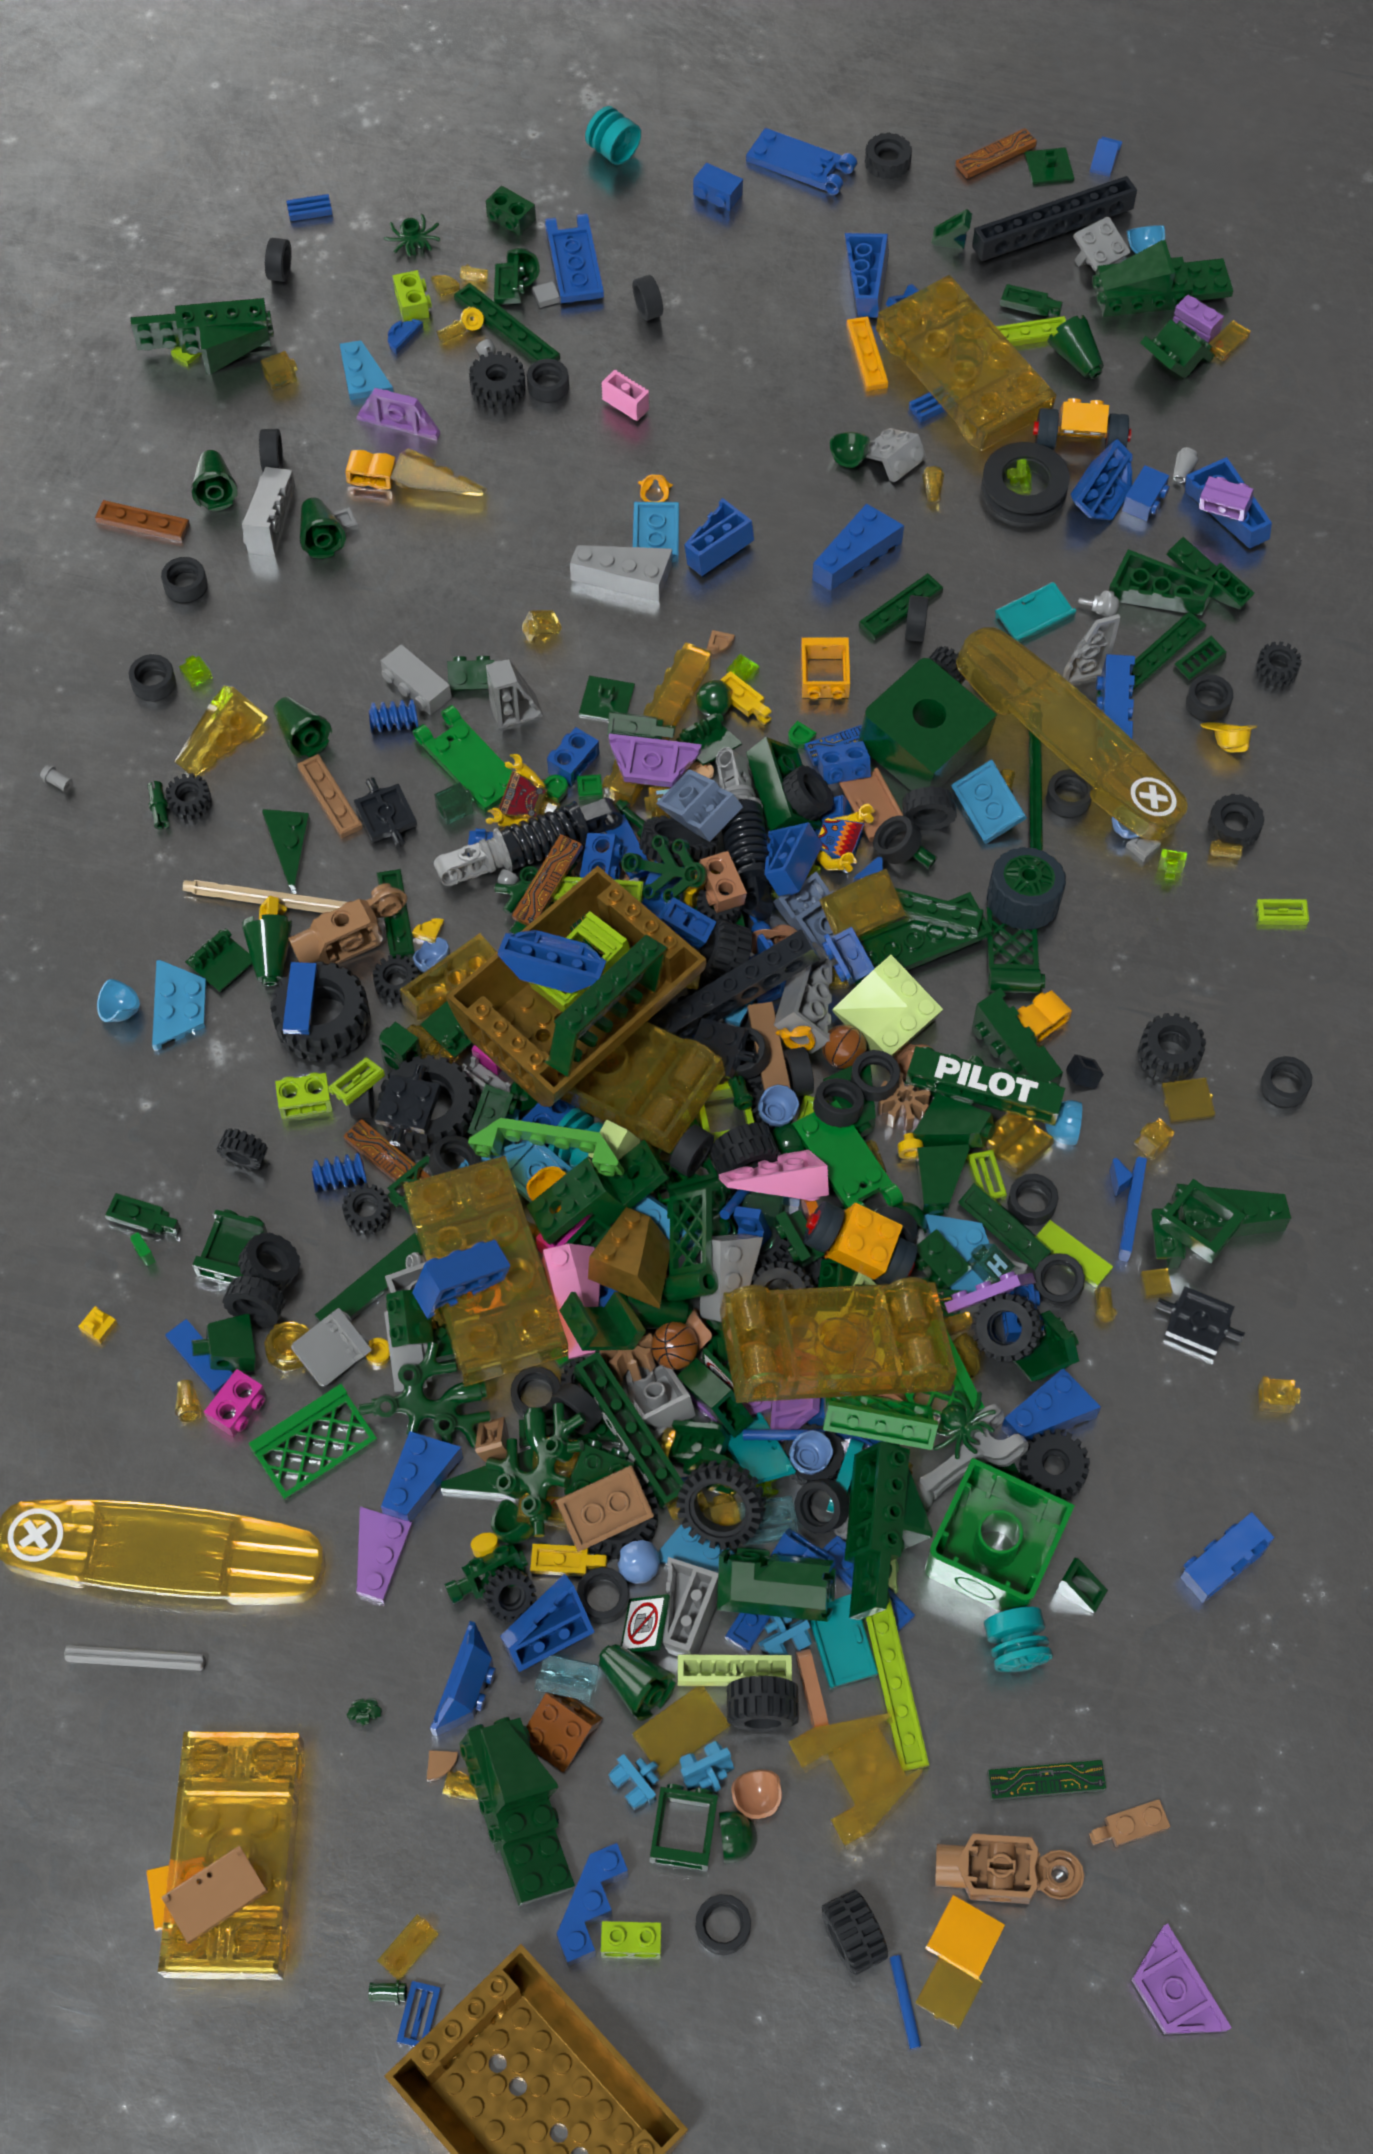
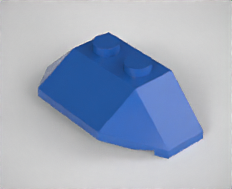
M1118 439L1114 440L1090 463L1071 492L1073 502L1090 519L1111 521L1132 487L1131 462L1133 455Z
M538 930L523 931L516 934L505 933L498 950V956L520 980L567 993H573L593 985L601 977L606 965V960L600 958L597 952L588 944Z
M469 1621L430 1727L432 1735L440 1736L474 1719L477 1710L482 1711L487 1695L483 1693L486 1685L492 1684L496 1668L493 1667L492 1657L475 1622Z

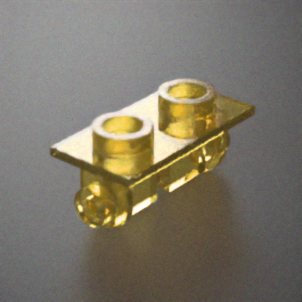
M417 1914L380 1956L377 1962L397 1980H400L439 1933L424 1918Z

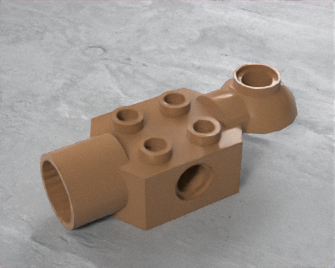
M381 884L372 890L371 898L349 901L338 909L321 914L312 921L310 928L288 938L298 961L301 963L324 962L330 964L332 962L340 964L379 946L383 938L377 918L389 917L399 912L407 902V895L390 884Z
M972 1834L966 1846L937 1844L935 1886L965 1888L970 1900L1030 1904L1037 1891H1042L1051 1898L1059 1900L1068 1899L1077 1894L1083 1885V1866L1077 1857L1063 1850L1050 1851L1040 1857L1032 1837ZM1056 1869H1061L1066 1872L1068 1879L1062 1883L1053 1880L1051 1873Z

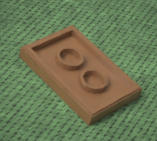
M632 1465L555 1500L577 1552L654 1517Z

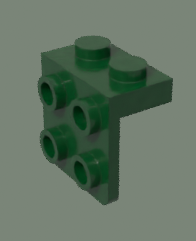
M1050 1310L1040 1315L1044 1323L1045 1335L1039 1339L1040 1344L1038 1348H1035L1033 1353L1024 1357V1359L1013 1361L1030 1381L1041 1380L1050 1374L1079 1362L1076 1348L1079 1342L1076 1334L1072 1330L1069 1331L1060 1317L1057 1318Z
M588 1437L587 1441L583 1440L585 1449L579 1452L580 1454L569 1477L570 1485L564 1489V1494L572 1493L630 1465L633 1468L634 1463L627 1457V1452L616 1447H612L610 1451L602 1447V1442Z

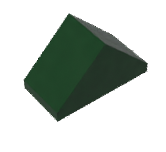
M1074 1557L1056 1592L1086 1610L1095 1613L1108 1589L1079 1558Z

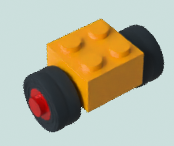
M1069 398L1067 402H1063L1060 411L1058 409L1040 408L1037 421H1034L1033 435H1036L1035 443L1054 450L1057 436L1102 439L1104 437L1105 449L1116 439L1127 447V442L1131 440L1129 415L1111 413L1108 417L1109 405H1104V401L1091 400L1090 403H1081V399Z
M823 1201L815 1212L810 1215L806 1224L805 1245L823 1253L830 1248L828 1258L875 1280L877 1278L894 1287H899L907 1276L910 1275L917 1255V1246L899 1237L903 1225L858 1203H854L844 1211L829 1202Z

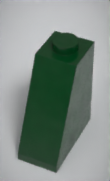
M871 1065L861 1070L860 1077L865 1084L873 1087ZM852 1066L824 1078L823 1082L833 1078L845 1079L851 1082ZM827 1097L829 1103L837 1100L842 1109L853 1107L847 1100L841 1097ZM864 1099L861 1115L857 1122L853 1124L861 1137L870 1134L875 1127L876 1113L874 1101Z
M937 1093L915 1128L913 1136L914 1139L922 1140L923 1147L969 1144V1148L984 1147L987 1140L993 1137L996 1126L994 1125L992 1113Z
M969 1144L917 1147L915 1160L920 1204L924 1215L941 1216L944 1213H948L967 1162Z
M697 1358L677 1375L688 1392L734 1439L754 1421L734 1392Z

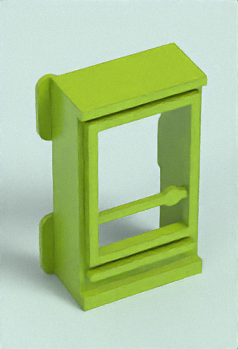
M589 911L585 915L586 918L566 938L579 942L586 939L603 952L604 955L601 958L606 960L603 975L630 950L626 938ZM529 982L532 989L561 1012H564L589 988L586 987L573 993L564 994L560 990Z

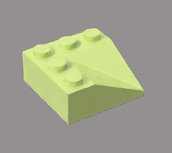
M890 955L832 1009V1012L844 1024L854 1026L862 1032L869 1051H884L894 1057L937 1019L943 1009L902 965Z

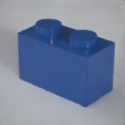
M706 163L693 178V195L730 211L743 195V179Z
M1144 465L1125 496L1122 511L1147 522L1151 514L1155 515L1161 503L1160 499H1165L1169 492L1170 486L1167 485L1169 475Z

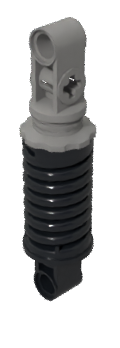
M724 747L716 756L720 788L733 793L743 806L722 829L724 849L729 852L747 892L742 910L754 918L764 921L771 916L773 904L769 889L772 885L765 876L766 857L769 856V851L767 849L768 842L763 819V805L755 797L754 790L751 787L747 759L733 749Z
M602 798L599 801L579 807L577 802L573 801L568 805L553 810V812L548 811L544 815H537L536 818L531 817L527 822L522 820L518 824L513 823L510 826L499 829L495 828L493 829V838L487 841L482 839L473 845H467L450 853L439 855L434 861V867L442 883L446 886H453L470 878H476L488 872H495L496 868L500 867L513 872V870L519 867H524L526 862L533 864L534 857L537 861H541L543 855L547 857L560 834L584 846L587 833H602L616 829L622 823L623 817L614 801L610 798Z

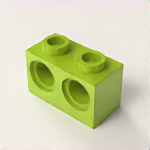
M418 270L392 275L394 292L403 321L429 318L428 308H432L429 294L425 295V292H427L425 279H420Z
M314 1072L303 1077H285L282 1080L275 1081L278 1108L282 1119L333 1111L326 1073ZM314 1090H322V1091H321L320 1093H318V1094H312V1093H311V1092H313ZM289 1094H296L293 1098H286Z
M602 1921L601 1957L661 1959V1923Z

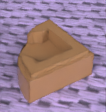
M712 630L707 653L717 654L726 651L734 643L735 635Z
M429 1750L427 1781H436L448 1774L457 1763L458 1752Z

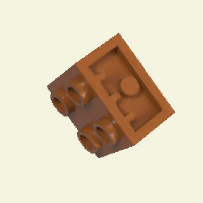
M556 1686L545 1693L526 1726L530 1734L529 1744L534 1752L560 1771L565 1772L588 1734L599 1727L603 1718L561 1687Z

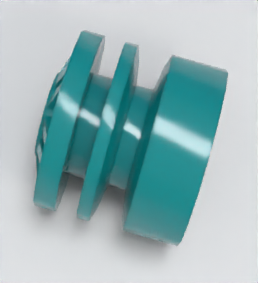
M606 106L597 111L591 118L585 132L586 143L615 165L623 164L629 160L637 150L641 140L640 127L612 106Z
M575 1108L567 1113L557 1126L600 1132L604 1124L601 1122L595 1123L592 1116L586 1115V1112L579 1108ZM554 1144L548 1145V1149L565 1163L570 1161L571 1168H574L586 1157L591 1161L593 1159L588 1156V1153L579 1150V1148L569 1147V1149H560L554 1146Z
M1020 1607L992 1615L984 1621L988 1642L999 1644L991 1650V1656L997 1658L993 1663L996 1671H1025L1052 1659V1649L1046 1647L1049 1645V1638L1038 1635L1046 1628L1040 1608Z

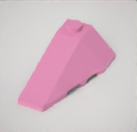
M810 1150L782 1154L778 1156V1161L776 1162L760 1161L757 1168L741 1167L719 1174V1180L727 1188L805 1199L807 1201H815L820 1199L821 1196L829 1195L827 1165Z
M565 1244L544 1249L542 1258L569 1360L594 1354L595 1350H581L559 1310L571 1292L577 1293L584 1307H598L600 1290L599 1283L588 1279L589 1256L595 1248L576 1244Z

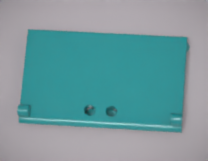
M1052 582L995 610V616L997 619H1000L1016 644H1019L1075 616L1076 609L1070 606L1059 588Z
M761 1412L757 1413V1416L753 1418L754 1421L745 1428L771 1429ZM726 1431L730 1438L727 1449L732 1458L742 1468L749 1470V1474L752 1477L755 1476L758 1479L757 1484L796 1473L778 1440H743V1431L734 1439Z
M851 1594L836 1598L835 1601L828 1603V1608L833 1609L832 1616L828 1622L810 1620L830 1689L869 1677L873 1678L879 1674L862 1619L849 1618Z

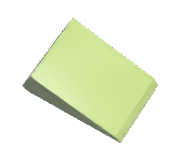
M607 1119L600 1130V1134L617 1160L621 1159L640 1143V1139L630 1131ZM588 1153V1156L593 1158L594 1153Z

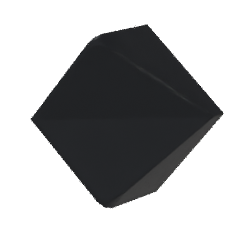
M1074 1054L1066 1068L1074 1084L1092 1089L1097 1087L1104 1075L1095 1059Z

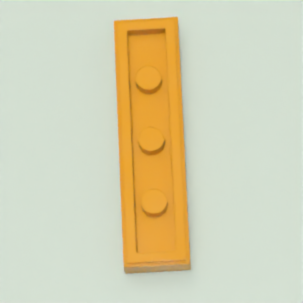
M869 317L847 319L846 325L866 391L888 388V380Z

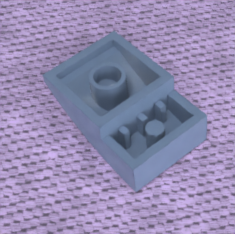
M690 769L656 803L680 824L709 842L743 808L733 793L720 788L714 780Z
M817 872L805 879L798 893L783 895L773 901L790 926L794 927L797 931L802 929L811 943L815 942L821 948H823L822 943L825 942L824 935L829 934L831 938L850 927L853 928L855 934L861 932L836 893L828 890Z

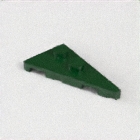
M263 809L262 814L287 884L291 890H296L310 820L309 813Z
M532 1448L518 1453V1464L522 1471H533L538 1464V1456ZM486 1465L441 1482V1492L511 1498L500 1493L497 1489V1479L503 1473L489 1469Z

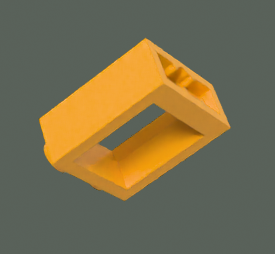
M802 637V698H849V638ZM808 659H842V681H808Z

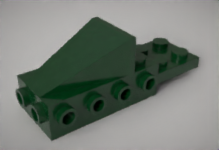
M1166 240L1155 243L1121 263L1097 266L1096 275H1093L1092 278L1093 288L1097 294V303L1100 305L1103 317L1172 310L1187 295L1200 301L1232 297L1234 291L1224 258L1184 262L1183 256L1170 257Z
M264 298L177 305L173 314L130 317L137 350L150 351L153 349L181 347L182 353L197 354L202 352L207 375L213 374L257 347L271 346L270 337H274L270 310L266 311Z
M880 1441L854 1454L844 1561L854 1563L849 1618L861 1620L886 1610L890 1600L888 1592L889 1578L892 1574L890 1561L901 1557L903 1549L933 1537V1530L909 1469L910 1449L900 1447V1444Z
M504 1717L495 1721L494 1725L484 1727L483 1724H479L469 1728L459 1745L461 1756L465 1760L469 1772L471 1785L475 1789L478 1798L479 1809L488 1827L489 1838L494 1845L496 1853H501L518 1906L572 1890L575 1884L556 1833V1829L559 1827V1816L549 1800L559 1788L558 1784L539 1761L536 1753L532 1752L529 1744L530 1734L527 1727L523 1726L521 1718L510 1720V1717Z

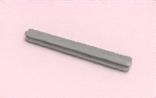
M72 1645L66 1646L64 1659L67 1662L199 1671L203 1670L205 1664L204 1655L197 1653Z

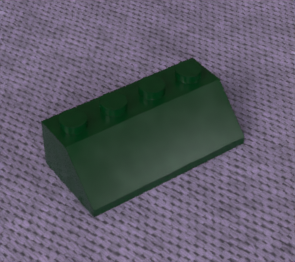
M765 737L749 749L746 755L749 761V768L755 780V787L758 790L761 804L763 805L768 828L770 831L809 822L812 828L820 830L822 827L820 818L810 821L799 815L793 809L790 802H788L783 791V779L796 768L803 765L798 749Z

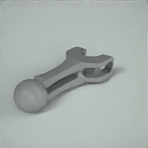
M991 1404L975 1416L988 1410H995L996 1414L988 1415L978 1421H983L996 1430L1004 1420V1413L999 1405ZM982 1427L986 1437L981 1432H977L973 1436V1439L980 1445H974L968 1440L977 1449V1454H973L963 1444L959 1451L960 1458L958 1460L955 1459V1454H953L935 1470L922 1476L920 1480H914L925 1512L931 1508L934 1499H937L948 1487L964 1476L972 1458L985 1464L1006 1467L1014 1463L1028 1450V1441L1020 1434H1014L1004 1440H997L993 1438L994 1432L991 1433Z

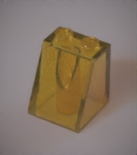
M887 869L865 876L819 899L834 936L852 927L857 937L885 927L906 915Z

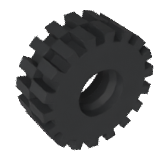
M497 351V355H493V352H488L487 357L481 355L479 356L480 361L476 359L473 361V366H470L469 369L470 389L475 401L480 400V405L485 406V404H488L490 409H493L494 406H497L498 409H503L502 405H506L508 408L512 406L511 402L516 404L519 402V397L522 398L526 389L525 371L522 362H518L516 356L511 358V354L507 352L506 355H502V351ZM495 376H501L505 378L501 381L490 380V378Z
M1050 1429L1045 1430L1042 1436L1038 1433L1033 1436L1032 1441L1028 1440V1450L1020 1457L1019 1461L1020 1478L1030 1485L1068 1501L1071 1495L1075 1497L1079 1493L1087 1479L1090 1470L1088 1469L1090 1458H1086L1088 1451L1086 1447L1081 1449L1080 1445L1082 1442L1078 1438L1073 1441L1071 1439L1073 1434L1069 1432L1066 1433V1436L1061 1435V1430L1055 1429L1054 1434H1050ZM1057 1456L1064 1461L1065 1470L1058 1475L1047 1472L1044 1467V1461L1047 1457Z

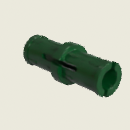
M154 781L155 788H153L152 782L147 785L150 797L148 805L153 814L154 827L162 830V822L165 829L170 826L167 815L168 802L164 799L162 782Z

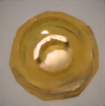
M284 1322L274 1325V1328L267 1335L264 1342L268 1363L284 1372L303 1368V1363L293 1352L291 1345L309 1331L307 1326L295 1322Z

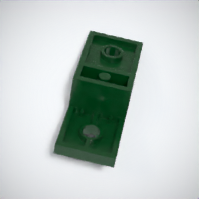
M644 1139L618 1160L624 1169L623 1175L614 1174L612 1177L602 1175L592 1161L586 1157L530 1202L527 1208L544 1241L551 1245L590 1213L594 1214L607 1226H610L618 1219L626 1207L631 1209L665 1182L669 1176L651 1145ZM639 1171V1175L633 1179L634 1174ZM561 1205L560 1211L555 1213L558 1206Z

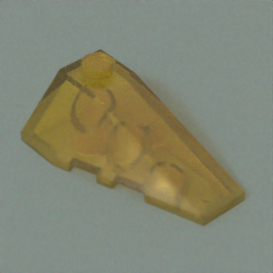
M411 448L400 453L390 477L395 480L397 486L405 489L410 487L479 496L484 495L487 491V488L465 476L458 475V478L455 477L453 470L448 467L435 466L436 461Z
M224 685L209 704L174 762L189 775L193 773L196 776L217 762L223 755L232 752L238 745L254 737L269 717L237 689Z

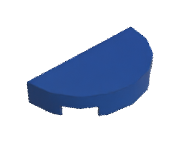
M416 319L406 322L401 320L392 325L388 331L390 349L397 354L423 328V322Z

